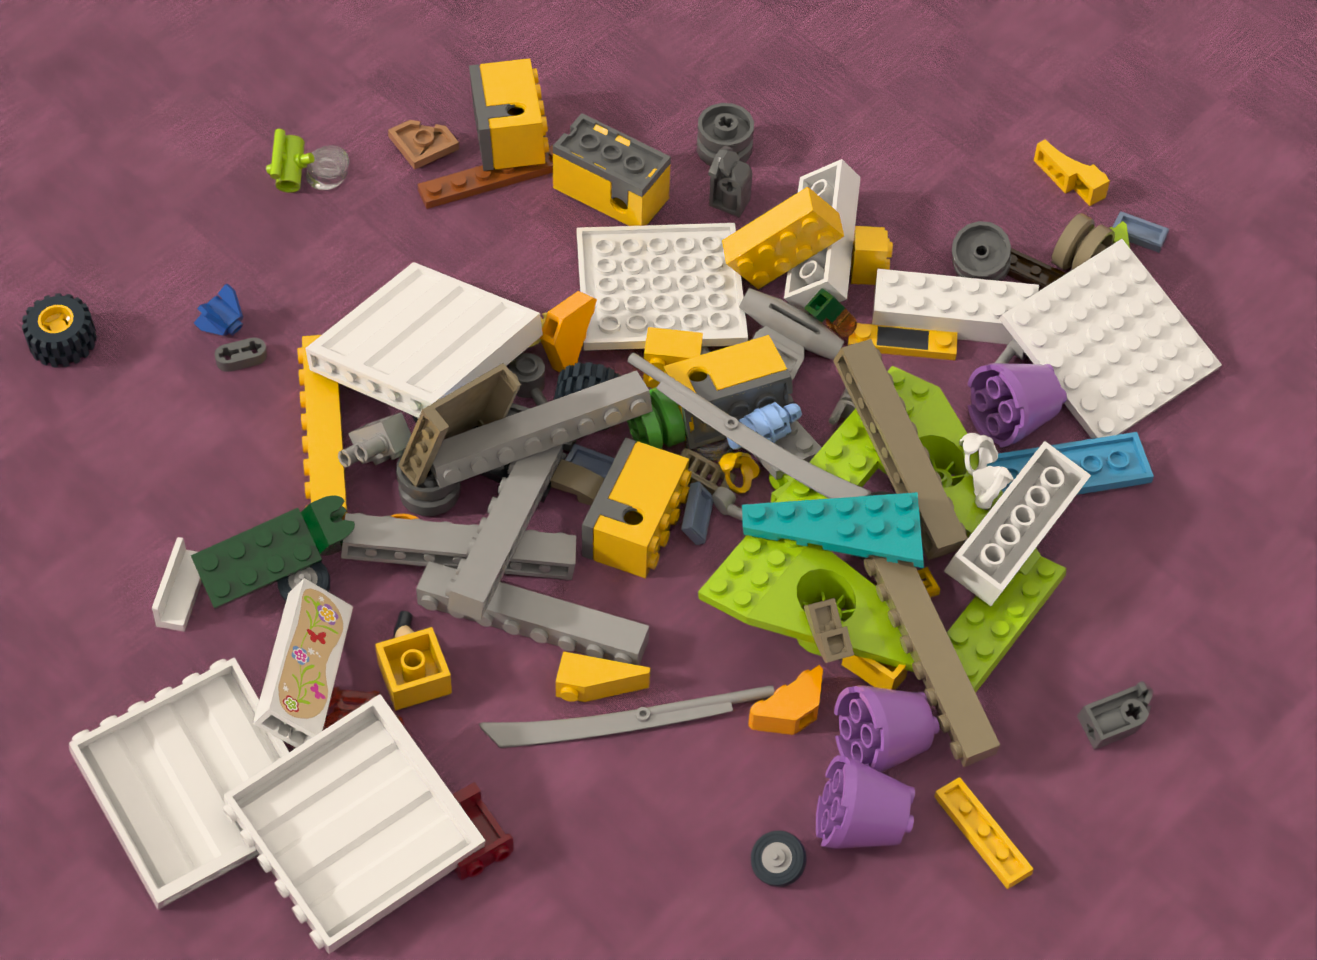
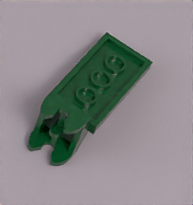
M336 495L323 497L310 503L301 512L297 507L190 555L214 609L223 607L296 574L298 571L322 562L321 556L333 555L342 551L343 540L355 528L354 521L342 520L347 512L342 506L345 502L344 499Z

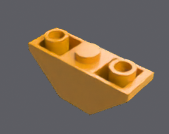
M577 291L548 311L542 329L543 335L540 337V340L554 370L561 372L567 366H575V363H578V357L583 342L586 339V332L595 311L596 298Z
M818 665L811 671L809 669L803 671L794 682L788 686L786 684L782 685L767 700L756 702L750 709L748 726L752 730L795 735L816 721L823 668Z

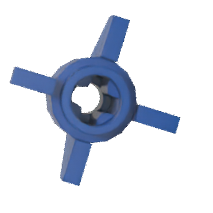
M228 283L223 286L217 296L197 308L201 315L194 324L201 331L226 336L229 333L231 335L236 334L243 326L241 321L244 316L242 315L236 291Z

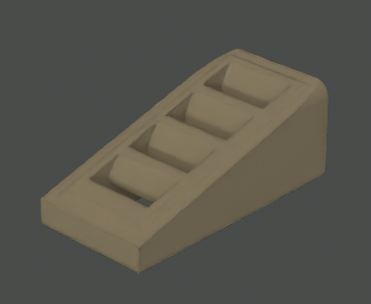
M684 448L680 456L689 459L690 469L688 470L692 471L689 486L691 483L700 482L713 495L719 487L716 483L721 478L723 482L720 487L730 490L726 483L725 474L719 465L692 450ZM697 470L701 471L700 475L696 474ZM730 472L731 481L734 483L736 475ZM708 474L713 475L710 481L706 480Z

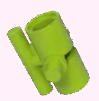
M283 129L275 130L272 162L266 166V171L272 179H276L275 185L278 190L293 193L300 189L302 168H306L307 164L313 163L315 159L312 153L304 154L305 141L301 137L285 135V130Z

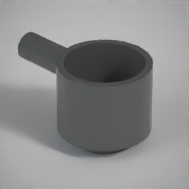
M520 354L509 364V370L516 374L521 384L516 395L521 398H533L537 406L547 403L548 401L542 393L545 387V365L543 360L535 354Z

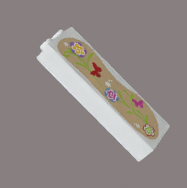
M305 578L288 593L253 722L254 725L295 748L323 730L353 606Z

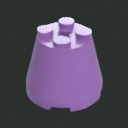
M991 363L977 368L971 374L968 381V386L971 388L972 404L967 406L971 420L980 435L992 438L994 443L1000 447L1015 444L1058 415L1062 404L1067 401L1066 391L1061 387L1050 364Z
M861 685L845 688L839 694L836 701L834 714L839 716L840 735L835 736L840 755L853 758L880 772H884L927 751L932 745L934 734L939 732L938 719L932 715L927 697L923 692L916 693Z
M841 755L833 758L825 773L826 778L830 779L825 784L823 796L818 798L816 811V837L823 839L821 846L840 849L899 845L904 833H910L913 828L914 816L910 815V806L915 796L914 787H910L853 758Z

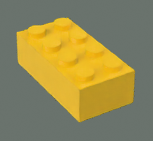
M806 187L723 239L722 243L726 264L757 289H760L843 238L844 232L839 212L812 189Z

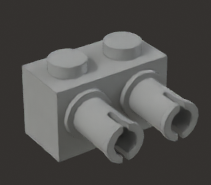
M402 412L368 423L348 433L353 445L339 451L338 459L344 467H349L358 461H361L362 464L373 461L377 465L390 458L392 460L400 457L404 453L411 437V432Z

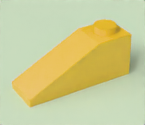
M563 652L555 681L556 697L570 702H587L649 688L650 668Z

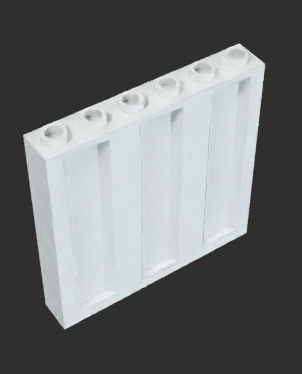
M413 262L307 346L305 350L311 371L419 418L422 409L500 364L504 363L507 366L539 339L543 333L539 312Z
M235 657L228 661L221 659L213 663L209 667L210 670L201 675L199 673L189 675L182 681V685L174 689L172 687L162 689L155 695L156 698L147 703L144 701L137 702L130 706L128 712L118 718L116 715L110 716L100 723V727L91 732L88 729L74 735L72 737L73 741L69 742V751L158 910L260 855L254 846L249 848L242 839L240 832L243 829L237 821L232 823L226 816L222 808L226 806L224 794L282 758L289 751L281 739L253 724L259 699Z
M380 694L224 794L226 806L222 808L226 816L232 823L235 821L239 823L243 829L240 835L249 848L254 846L260 854L257 860L266 873L272 871L277 878L274 884L283 898L290 897L295 904L292 907L295 916L301 924L305 921L312 929V932L309 933L311 939L318 949L324 947L328 954L456 869L460 861L485 847L483 836Z

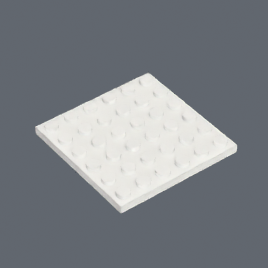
M735 223L577 228L580 292L597 299L595 311L586 332V339L583 342L584 350L645 349L648 327L703 333L702 347L733 346L748 341L745 312L739 308L743 299L741 275L726 264L722 243L723 239L736 232Z
M1123 239L1011 308L999 318L1033 364H1050L1053 367L1061 387L1067 394V401L1064 404L1092 439L1122 434L1222 366Z

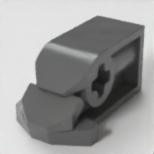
M725 145L716 154L708 172V176H711L709 206L740 217L751 199L752 169L747 163L739 161L740 157L733 151V148Z
M1141 681L1136 686L1085 705L1081 709L1077 718L1094 750L1131 736L1141 728L1149 716L1151 706L1148 704L1154 692L1148 684Z

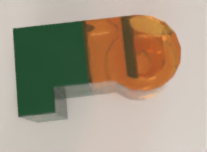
M823 288L804 307L811 316L821 323L826 319V325L841 337L850 336L857 327L855 317Z

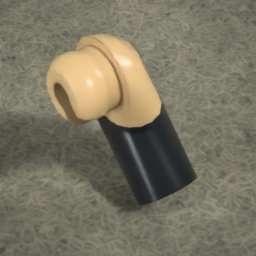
M399 612L393 632L394 638L414 633L410 628L413 615L410 612Z

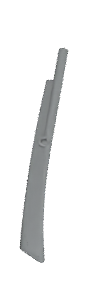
M632 353L629 356L628 362L660 383L656 389L727 438L795 480L829 499L871 495L870 490L828 473L771 442L637 354Z
M773 685L595 716L534 722H481L479 726L500 748L543 744L640 730L733 711L732 704L770 698L775 692Z

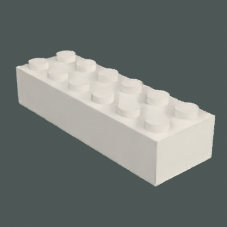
M843 159L800 177L798 192L809 187L839 212L844 232L843 238L792 268L787 273L784 299L790 305L808 315L809 313L804 307L821 288L834 296L839 302L847 299L861 177Z
M877 269L872 325L956 332L957 339L1009 344L1014 338L999 318L1011 308L1037 293L1039 285Z
M1044 441L955 554L944 572L992 606L1091 475Z

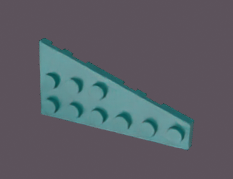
M918 492L742 505L744 535L775 541L781 538L795 540L797 545L808 546V543L822 545L824 550L866 558L871 555L886 557L888 562L898 563L899 560L913 562L914 567L924 568Z

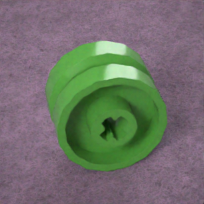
M655 387L649 390L653 411L627 420V424L636 443L638 441L662 449L663 443L671 447L684 442L686 436L685 426L678 404Z

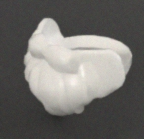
M969 433L964 435L959 441V445L963 446L966 469L971 476H973L974 471L984 468L987 464L993 463L998 459V452L994 441L986 435ZM979 449V464L973 470L970 465V454L975 453Z
M987 466L973 472L974 493L976 495L975 504L977 507L990 509L993 500L999 495L1000 490L1014 480L1007 468Z

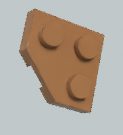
M409 120L388 130L389 138L414 170L459 150L458 140L444 125L435 124V127L421 125V121Z

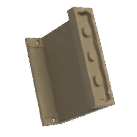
M502 363L422 409L398 465L415 487L425 482L444 439L467 432L476 426L481 427L506 417L521 386L516 374H513Z

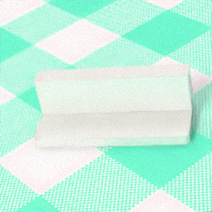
M181 537L176 539L154 600L152 611L156 627L185 632L202 580L190 556L197 552L186 550L184 538Z

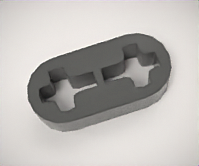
M256 337L221 345L215 351L216 366L225 372L259 365L267 358L265 342ZM256 349L258 353L253 354L251 350ZM225 356H229L231 359L226 360Z

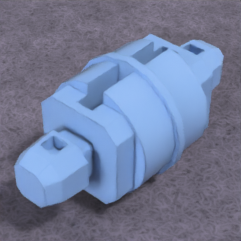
M774 402L760 409H755L754 412L738 421L775 443L791 433L790 423L798 420L802 416V412L796 403L782 408ZM727 438L728 443L732 449L742 448L740 445H738L731 439Z

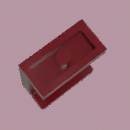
M475 782L452 794L485 839V847L457 864V868L454 869L461 881L467 877L473 878L478 876L485 867L495 861H504L514 851L513 837L510 833H504L481 799V790Z

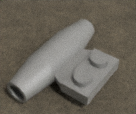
M749 288L739 305L740 309L763 326L762 329L755 333L752 340L769 335L792 380L804 360V350L834 360L844 343L840 337L817 319L768 294Z

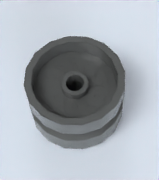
M719 103L703 110L698 118L696 151L700 159L711 166L718 151L726 145L733 148V151L740 157L739 161L746 163L752 155L754 120L751 114L743 107L733 103Z
M977 221L967 224L958 231L952 245V261L957 277L1003 281L1011 266V244L1008 235L1001 227L991 222Z
M403 454L397 462V481L399 483V497L403 506L412 513L421 516H436L449 511L456 505L460 498V481L440 488L430 470L425 482L415 487L398 466Z

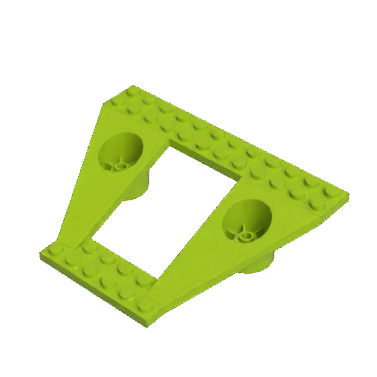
M891 366L887 372L893 378L894 387L899 397L905 403L906 412L911 422L916 425L918 437L923 447L928 450L930 462L935 472L940 475L942 487L947 497L952 500L959 522L964 525L966 536L969 538L1003 495V492L1000 490L999 495L993 500L990 509L977 507L975 504L976 495L974 493L973 476L966 469L963 446L959 445L960 439L968 433L941 388L897 367ZM856 408L809 462L828 473L860 487L865 485L878 468L887 475ZM978 450L970 454V465L973 470L979 464ZM794 479L776 502L829 498ZM746 535L698 591V597L703 602L748 625L796 638L799 645L804 649L819 656L821 654L812 635L804 606L835 598L842 627L847 626L855 656L873 659L876 662L898 667L899 664L906 665L905 670L914 672L912 663H914L910 653L906 654L900 642L902 635L898 627L894 628L888 617L889 607L886 601L882 602L880 600L876 586L832 551L824 550L822 545L808 543V546L797 545L795 540L781 538L775 541ZM1037 548L1031 553L992 606L988 605L978 596H975L947 632L975 693L1066 576L1065 567L1042 557Z

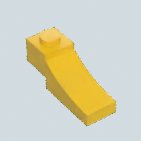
M1046 139L1037 143L1034 162L1065 194L1074 189L1089 206L1106 198L1110 180L1094 164L1088 166L1071 159L1058 151Z

